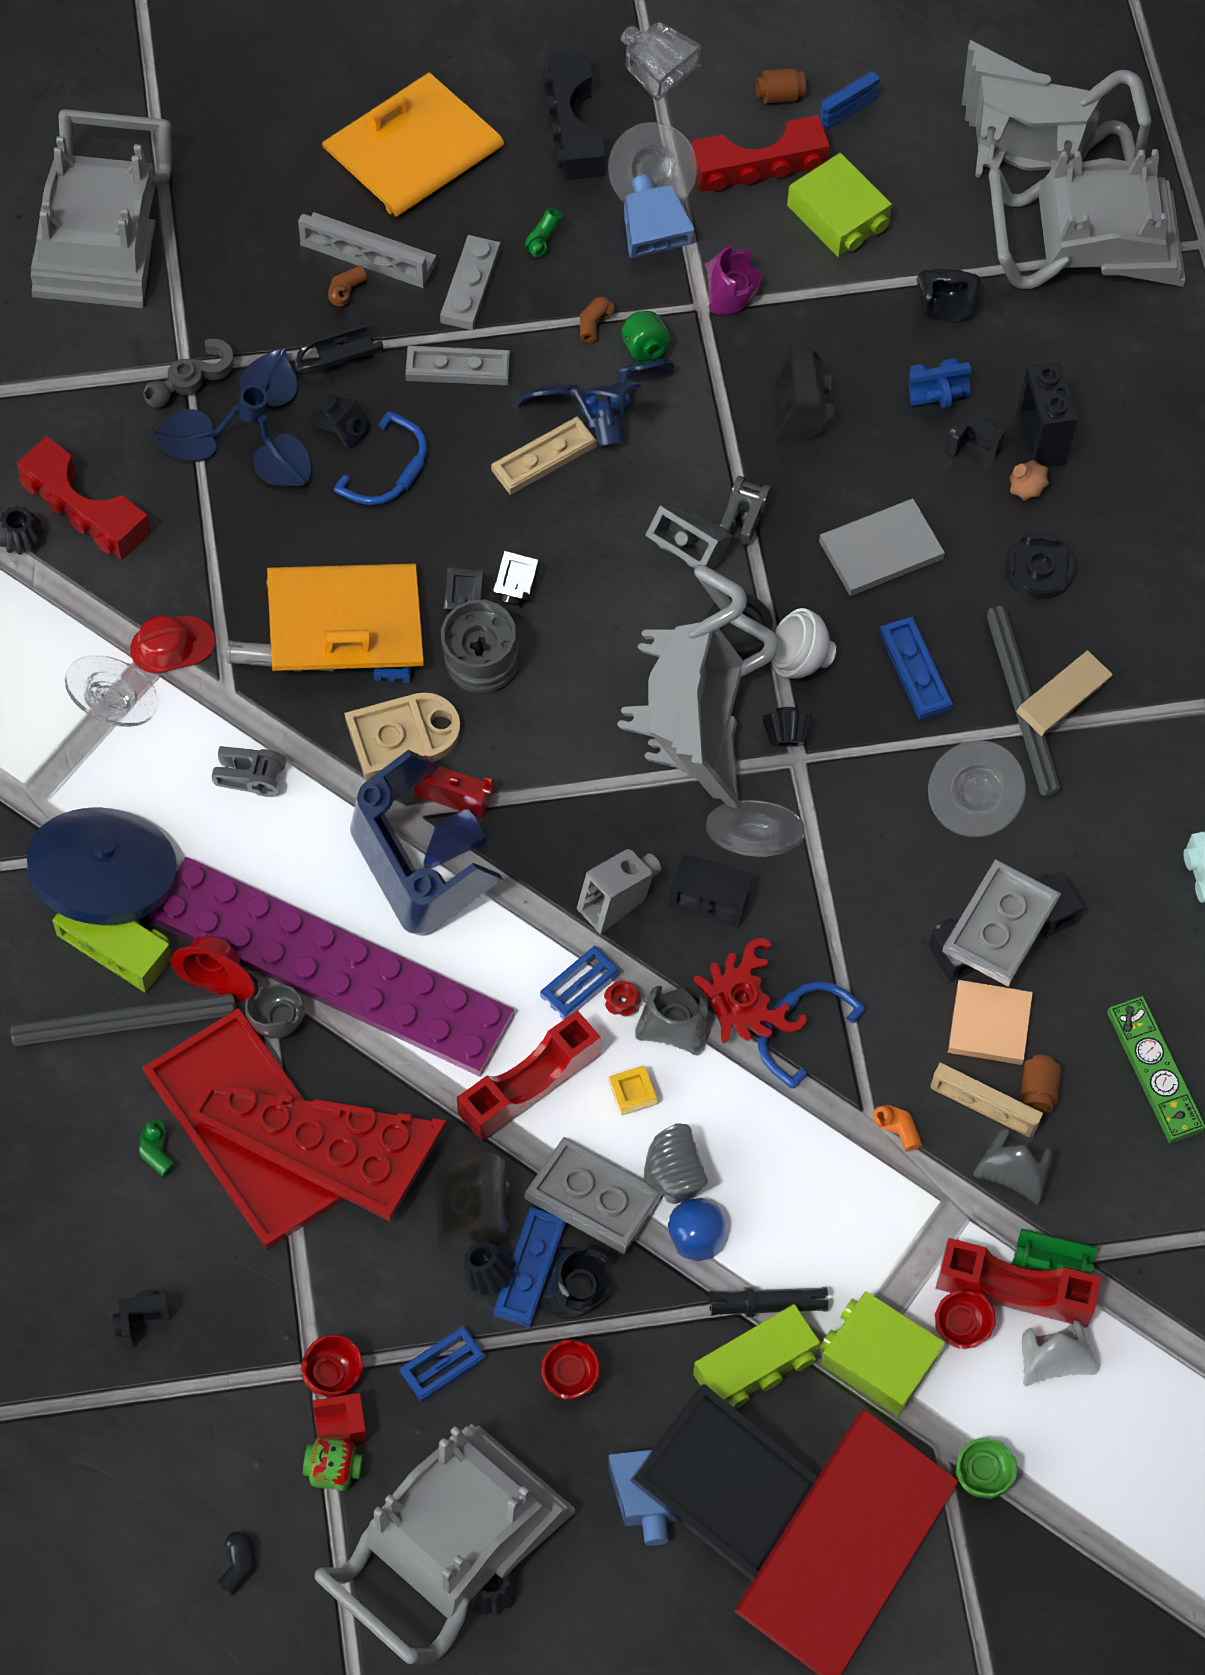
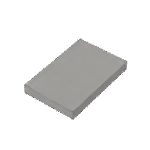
M913 498L823 533L819 537L822 548L850 596L943 560L945 555L944 550Z
M995 859L943 946L942 952L1009 987L1058 903L1061 893Z
M563 1137L526 1190L524 1199L625 1254L660 1201L662 1194L648 1186L645 1181Z

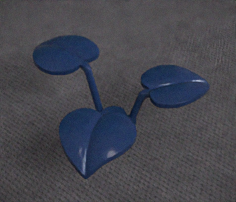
M285 349L265 354L244 369L239 380V403L232 406L231 412L217 429L212 430V420L205 413L195 409H186L170 416L160 428L154 431V437L158 444L171 456L186 462H201L209 459L216 452L217 446L213 437L219 436L233 418L239 415L248 423H260L262 438L266 445L258 448L254 453L253 466L262 480L276 486H303L308 483L311 475V461L308 451L298 438L288 433H282L271 441L268 434L267 417L265 416L266 406H284L294 399L297 392V379Z
M656 359L625 366L616 370L617 374H621V383H615L611 386L593 387L582 391V394L578 389V385H554L538 388L523 395L517 402L518 408L530 399L540 395L555 393L572 395L576 397L586 415L589 428L595 427L598 446L624 442L622 422H625V396L629 391L641 387L640 382H627V379L643 369H660L673 374L674 362L670 359ZM604 395L605 409L596 411L597 418L593 417L583 396ZM611 397L619 399L617 410L612 408Z

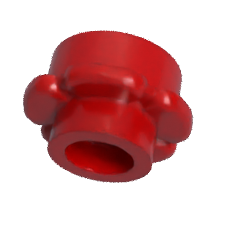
M627 981L613 983L604 993L605 1007L613 1015L630 1016L636 1011V1006L641 1002L639 991L636 990L633 984ZM624 997L626 1000L625 1002H620L618 999Z

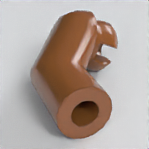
M361 265L332 278L328 291V297L332 304L344 306L349 301L352 287L367 281L366 273Z
M596 297L581 312V341L585 343L596 341L597 321L600 317L608 319L610 315L614 314L615 305L612 301L607 300L606 297Z

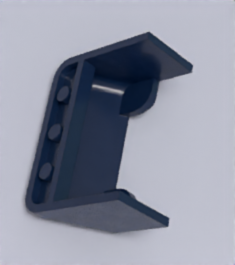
M407 750L360 787L350 824V833L401 926L409 933L424 936L434 931L503 879L499 873L475 863L469 865L446 883L441 874L436 870L420 868L416 871L385 813L390 809L393 801L439 767L435 761Z

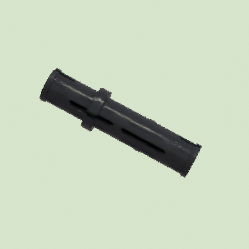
M745 1286L744 1290L740 1291L710 1290L709 1303H713L709 1306L710 1315L745 1314V1317H754L755 1313L781 1312L793 1304L796 1305L800 1312H827L828 1299H812H825L828 1296V1290L826 1286L821 1288L754 1290L753 1286Z

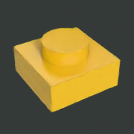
M645 1065L609 1076L608 1082L621 1115L657 1104V1097Z

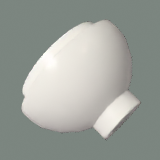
M805 608L794 610L779 623L774 632L778 639V651L772 659V664L780 676L800 679L813 674L820 667L827 668L835 658L836 645L833 641H830L828 629L822 618L811 610Z

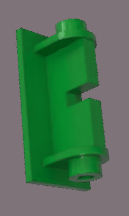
M1020 1229L1012 1265L1038 1271H1051L1065 1267L1092 1274L1097 1247Z

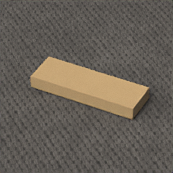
M577 416L492 463L491 471L507 492L512 495L596 448L597 440Z
M1087 650L1022 703L1016 712L1042 737L1107 683L1113 674Z
M941 1062L934 1073L930 1086L932 1090L1029 1138H1033L1041 1121L1042 1112Z

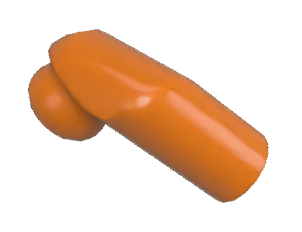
M881 1105L875 1108L873 1121L880 1128L898 1134L906 1152L914 1151L923 1145L909 1112L891 1105Z

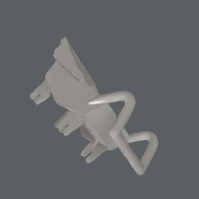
M970 40L962 105L966 106L965 121H969V126L976 127L978 155L975 176L977 178L982 176L984 167H989L990 170L1000 168L1002 161L1026 171L1051 170L1056 167L1060 154L1063 151L1068 153V160L1074 158L1076 151H1080L1083 161L1088 151L1109 134L1119 136L1125 161L1133 162L1138 151L1145 150L1152 119L1143 82L1134 72L1129 70L1115 71L1090 91L1051 84V77L1049 75L1032 72ZM1119 84H1127L1131 90L1137 120L1140 125L1136 147L1130 128L1123 122L1110 120L1097 127L1103 96Z
M63 109L58 115L59 136L56 139L58 148H54V160L43 192L37 242L31 264L32 295L37 298L143 308L155 228V219H149L155 186H166L171 177V123L166 119ZM72 123L158 132V173H156L152 163L145 162L142 145H134L135 155H132V161L74 156Z
M1139 150L1133 162L1111 158L1082 162L1080 151H1076L1074 158L1068 160V153L1063 151L1060 154L1056 167L1052 168L1044 179L1019 194L1011 192L999 168L991 169L989 181L998 259L1009 282L1019 289H1032L1057 275L1063 268L1101 267L1103 275H1122L1184 287L1186 280L1173 190H1170L1169 180H1165V177H1158L1157 175L1159 163L1158 150H1152L1150 158H1145V150ZM1039 198L1047 265L1032 275L1024 276L1021 275L1009 252L1003 203L1010 207H1022Z
M698 565L694 570V574L721 611L700 623L677 626L675 630L642 631V636L645 639H654V642L652 644L640 643L638 645L639 650L643 653L659 657L648 680L649 705L623 707L621 709L623 715L634 716L631 722L620 720L617 725L621 730L655 738L650 739L648 744L651 748L661 749L657 754L645 753V758L648 761L680 768L683 772L696 777L712 798L722 799L727 807L739 808L734 750V733L737 721L731 716L740 678L766 665L775 657L778 651V639L772 630L742 614L746 607L747 597L740 585L705 565ZM731 623L764 643V647L760 652L742 660L719 628Z
M471 1424L462 1431L454 1426L450 1431L452 1436L448 1440L443 1438L439 1442V1448L406 1477L393 1495L389 1494L386 1497L385 1505L382 1508L378 1506L374 1510V1518L363 1532L349 1561L341 1568L321 1567L316 1570L314 1575L315 1580L407 1664H430L440 1659L455 1641L465 1621L468 1603L495 1573L502 1579L505 1578L522 1559L576 1513L575 1508L479 1425L474 1427ZM372 1551L447 1617L440 1634L428 1647H409L341 1586V1584L350 1582L361 1572Z

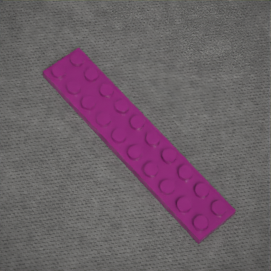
M185 857L176 872L174 887L168 899L149 916L151 923L190 941L205 935L221 938L228 942L237 952L241 965L283 985L291 986L304 995L479 1077L514 1016L513 1008L188 857Z

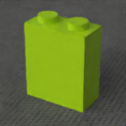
M841 153L789 185L787 206L837 257H840L847 251L856 250L865 239L873 234L882 233L890 223L892 204Z
M865 1291L859 1301L853 1298L849 1301L840 1316L844 1323L836 1332L831 1329L819 1347L823 1351L820 1365L900 1416L941 1355L945 1342Z

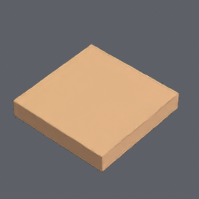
M958 980L948 1053L1022 1065L1033 992Z

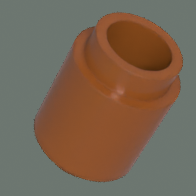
M795 68L763 70L761 77L756 79L758 98L762 97L765 104L792 102L805 96L806 82L803 71H796Z
M1035 1055L1032 1059L1025 1061L1023 1066L1020 1099L1023 1101V1104L1043 1114L1051 1113L1053 1106L1058 1103L1062 1068L1055 1062L1054 1058L1047 1055Z

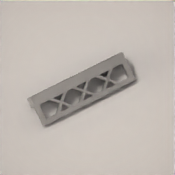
M313 212L312 216L302 214L298 220L301 246L358 266L361 265L369 270L424 288L437 263L435 254Z

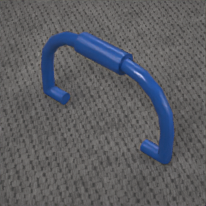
M391 411L386 412L378 424L380 429L385 430L390 421L395 422L413 432L419 441L417 456L412 458L397 480L396 486L390 492L381 496L370 497L358 494L345 488L350 481L347 475H343L334 487V491L354 502L366 505L384 504L395 499L403 491H407L424 467V459L428 452L427 438L421 428L409 419Z
M815 981L802 984L793 992L788 991L772 1009L775 1010L783 1004H788L790 1012L799 1002L801 996L816 990L831 992L852 1006L854 1010L847 1016V1020L851 1023H854L863 1014L866 1007L847 990L836 984ZM767 1023L763 1024V1026L769 1029H772L773 1027L772 1025ZM759 1036L757 1047L762 1062L772 1074L792 1089L797 1087L807 1076L806 1071L800 1068L793 1077L788 1075L770 1057L767 1048L768 1038Z

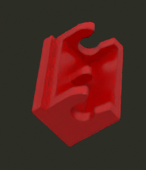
M424 755V757L433 760V757ZM438 766L439 768L414 786L415 796L479 818H483L495 791L494 778L485 776L484 781L441 766Z

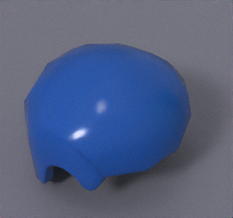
M702 1197L685 1200L673 1208L669 1216V1236L678 1254L682 1257L694 1261L712 1259L723 1250L728 1232L726 1219L718 1205Z

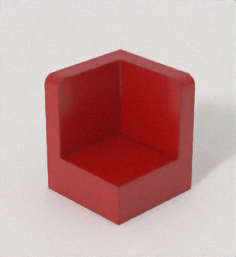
M360 1393L313 1400L318 1437L330 1436L350 1439L355 1444L367 1443Z

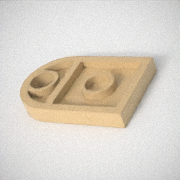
M416 693L344 713L365 781L369 780L407 750L422 756L433 757V761H438L452 752L460 737V719L455 707L447 699L433 693ZM438 717H446L451 721L450 726L445 729H437L431 723Z

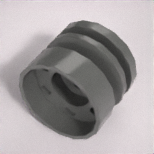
M485 599L469 600L457 605L446 616L441 627V644L446 669L452 681L467 691L491 693L504 687L514 678L519 666V648L515 623L507 610L499 604Z

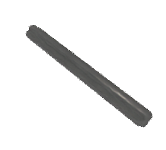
M1003 606L992 607L988 610L987 619L1016 712L1019 706L1032 696V692L1007 610ZM1016 712L1040 794L1045 797L1059 793L1060 783L1045 734L1041 737Z
M229 993L17 1023L11 1025L10 1033L13 1045L21 1046L219 1018L236 1010L234 996Z

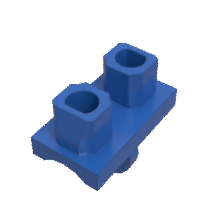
M956 358L944 360L940 367L928 369L923 364L911 366L909 368V402L911 406L939 401L942 408L951 407L952 399L971 396V366L969 362L959 363Z

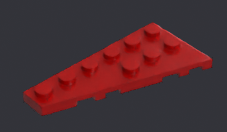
M209 1082L188 1113L189 1119L389 1222L392 1220L446 1127V1120L432 1118V1121L412 1118L410 1114L397 1113V1115L374 1112L372 1108L313 1099V1102L293 1099L291 1095L284 1094L273 1096L254 1093L253 1089Z

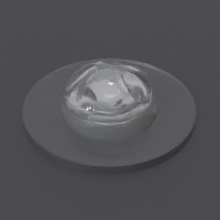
M658 122L641 123L625 131L613 145L608 160L609 180L617 196L625 203L626 196L635 193L632 180L637 176L649 174L655 188L666 185L672 186L679 201L682 202L692 190L697 175L696 156L687 138L677 129Z
M87 655L73 661L66 671L64 683L72 701L82 711L101 722L120 727H134L151 720L157 711L159 698L154 685L140 670L125 661L105 655Z
M981 740L961 743L947 751L934 766L928 784L929 802L935 816L949 830L967 837H984L1004 829L1018 815L1026 793L1025 776L1016 758L1004 747L993 742Z
M739 801V808L729 807L726 804L721 805L709 814L706 821L707 834L716 844L743 856L765 858L788 852L802 842L805 833L804 823L797 814L783 806L764 801Z

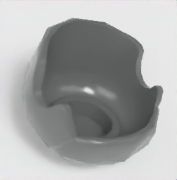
M283 984L268 987L261 986L257 995L252 1000L247 998L245 1001V1014L249 1023L260 1035L271 1039L284 1038L290 1035L305 1017L306 1009L303 997L291 986Z

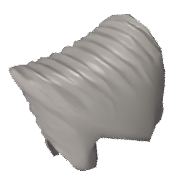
M1074 1320V1324L1053 1334L1036 1336L1033 1328H1028L1022 1333V1354L1024 1357L1023 1364L1025 1365L1023 1385L1025 1387L1040 1380L1045 1381L1047 1378L1052 1379L1053 1377L1068 1376L1070 1374L1073 1376L1077 1374L1095 1375L1097 1373L1096 1360L1088 1343L1084 1326L1080 1321Z

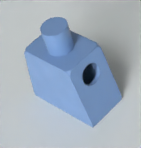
M649 174L635 177L632 180L635 193L627 195L624 203V219L630 259L691 245L694 228L673 187L666 185L655 188Z
M652 1450L610 1454L608 1457V1472L625 1526L642 1525L645 1545L655 1546L667 1543L669 1540L666 1522L678 1520L630 1481Z

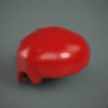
M968 1290L953 1291L940 1300L934 1314L937 1333L946 1344L958 1349H972L984 1343L990 1338L996 1325L995 1309L981 1292Z
M332 1333L316 1339L307 1349L301 1362L300 1371L302 1372V1379L305 1386L317 1396L327 1398L341 1396L348 1393L357 1383L363 1370V1359L359 1347L346 1336Z
M572 1339L563 1340L550 1347L542 1359L541 1377L547 1389L562 1399H580L590 1394L600 1381L601 1364L597 1353L589 1344Z

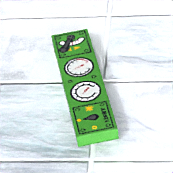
M1141 996L1110 1007L1107 1011L1110 1021L1169 1144L1204 1132L1205 1124L1144 997Z

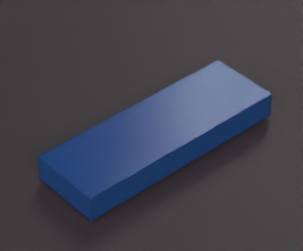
M913 616L880 626V637L918 720L951 711L953 703Z
M533 1207L529 1208L512 1257L517 1263L513 1269L515 1277L509 1280L508 1287L501 1289L493 1312L494 1317L531 1328L567 1222L549 1212Z

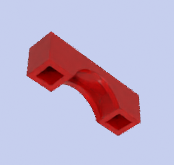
M819 115L787 121L783 136L775 144L763 149L739 147L730 142L723 134L691 141L690 163L700 192L718 191L729 186L752 184L768 178H781L788 174L812 171L828 161L830 146Z
M48 436L17 462L21 485L29 493L40 495L54 513L59 514L61 512L69 518L70 523L81 534L86 532L93 537L95 543L103 552L107 554L112 552L122 560L151 534L148 515L123 495L109 500L97 501L84 498L76 493L71 487L76 475L72 455Z
M576 1010L547 1031L537 1048L518 1065L497 1076L486 1075L457 1096L458 1115L476 1137L483 1141L598 1057L601 1050V1036L583 1015Z
M948 1238L935 1289L950 1293L956 1290L981 1292L992 1304L1069 1324H1074L1073 1321L1077 1320L1087 1328L1094 1315L1102 1277L1065 1267L1051 1271H1038L1017 1267L998 1259L990 1253L987 1247Z

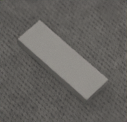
M408 346L406 381L508 385L510 350Z

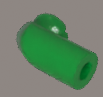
M548 208L538 225L526 238V250L534 257H542L547 252L548 245L546 243L562 218V214L558 210Z
M153 1119L148 1121L146 1126L142 1128L139 1154L159 1175L165 1178L173 1172L176 1163L163 1152L166 1133L164 1123Z

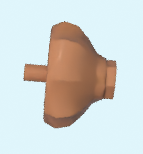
M1035 460L1015 466L1012 475L1009 477L1011 494L1019 496L1023 501H1027L1032 497H1040L1042 490L1049 485L1047 479L1048 467L1040 465Z

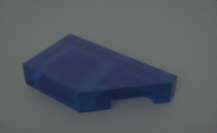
M469 808L436 823L423 861L424 868L432 869L486 842V836Z

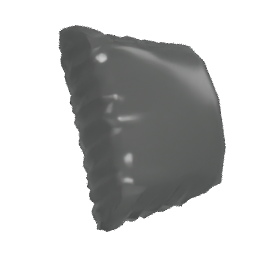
M655 986L647 997L642 1015L636 1026V1039L639 1041L659 1042L660 1044L665 1043L667 1045L672 1044L674 1047L698 1056L705 1048L707 1037L708 1004L706 999L700 996L699 1004H697L685 987L661 995L662 986Z
M675 1123L662 1130L654 1137L646 1156L644 1181L652 1189L663 1194L666 1201L671 1204L681 1203L689 1198H694L709 1182L704 1172L696 1143L693 1140L691 1127L688 1124Z
M1001 1130L993 1139L982 1160L978 1163L973 1176L978 1179L991 1180L992 1183L1005 1185L1006 1188H1012L1013 1191H1017L1021 1196H1025L1035 1205H1040L1053 1162L1052 1151L1046 1148L1042 1156L1032 1155L1026 1145L1014 1146L1008 1140L1009 1130Z

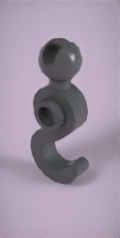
M216 338L205 340L206 353L222 357L215 364L195 359H179L174 361L168 369V379L166 381H152L145 386L143 397L146 403L151 407L159 408L169 402L170 394L174 391L182 395L196 392L203 383L202 378L219 380L226 377L234 367L233 351L230 345Z

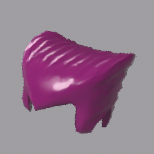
M732 245L727 246L705 263L704 266L706 267L709 280L708 307L710 312L718 316L739 312L750 303L760 288L763 275L750 265L752 252L748 248L732 250Z

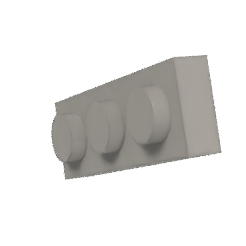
M471 235L467 236L440 314V323L468 330L474 329L500 253V242Z

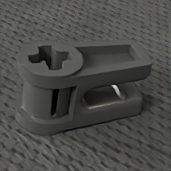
M738 476L733 485L720 528L731 534L735 530V523L739 514L747 512L746 518H743L740 531V543L749 546L759 520L768 505L772 486L764 484L762 487L747 482L746 477Z
M219 746L217 753L218 761L225 767H214L211 778L215 786L251 792L264 797H273L278 794L280 788L278 778L280 771L285 769L287 761L285 756L268 749L253 750Z

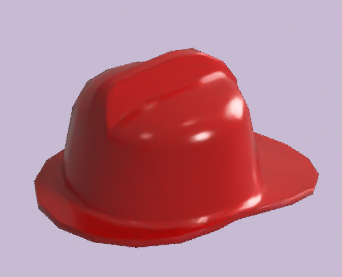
M154 616L147 620L134 635L130 645V654L135 665L143 671L150 673L167 672L204 661L212 654L215 646V634L209 624L197 617Z
M205 935L195 938L188 947L179 948L175 951L170 960L174 972L187 983L205 988L219 995L233 994L235 1001H245L247 998H251L255 991L254 981L249 973L239 965L240 958L237 952L228 942L216 936Z

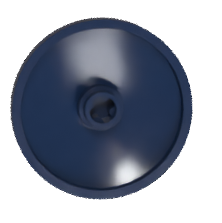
M102 807L71 810L47 821L32 837L27 851L26 862L29 884L44 904L67 918L95 925L124 924L141 919L156 911L171 894L177 869L174 849L166 836L157 827L132 813Z

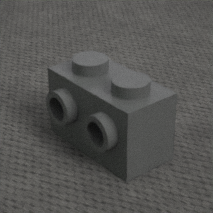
M678 501L660 505L645 534L646 537L656 542L658 547L685 560L687 565L694 569L698 565H705L710 569L717 567L733 538V535Z

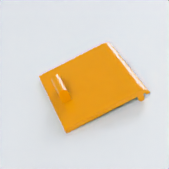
M430 72L322 142V147L385 204L386 210L390 215L393 213L396 217L504 146L502 137Z
M416 563L267 568L266 584L268 586L272 671L423 666Z

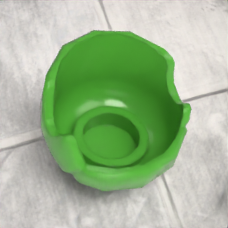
M989 1438L975 1439L966 1443L956 1458V1476L961 1486L974 1497L993 1499L1001 1496L1009 1490L1016 1480V1456L999 1440Z

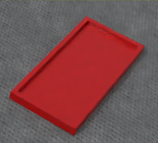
M239 1008L142 1067L145 1076L266 1250L345 1200L341 1196L189 1119L188 1113L208 1082L253 1089L254 1093L278 1096V1094L291 1095L293 1099L304 1100Z
M866 1410L859 1411L734 1612L816 1674L841 1675L948 1500L958 1480Z

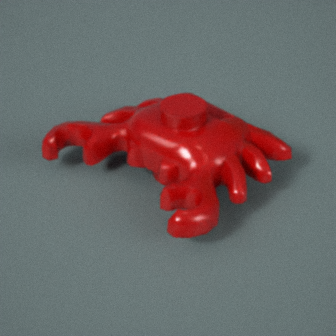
M756 938L750 941L745 947L742 962L736 969L734 968L736 954L730 953L725 962L724 975H721L718 964L712 963L711 978L714 983L713 985L701 976H694L693 978L694 983L708 997L719 1019L722 1043H726L729 1040L731 1027L736 1030L739 1037L749 1042L751 1034L748 1029L766 1038L772 1035L771 1029L763 1026V1023L770 1024L790 1034L799 1032L805 1026L807 1017L804 1014L800 1015L799 1019L794 1023L785 1020L784 1016L789 1012L788 1004H783L775 1010H768L766 1007L770 1002V997L762 992L760 977L750 974L753 970L767 967L768 961L757 958L754 952L757 949H770L771 942L769 940Z

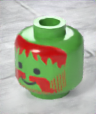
M319 1436L314 1441V1444H307L303 1476H309L310 1484L313 1487L345 1491L349 1488L352 1478L360 1479L363 1455L356 1454L355 1443L350 1439Z

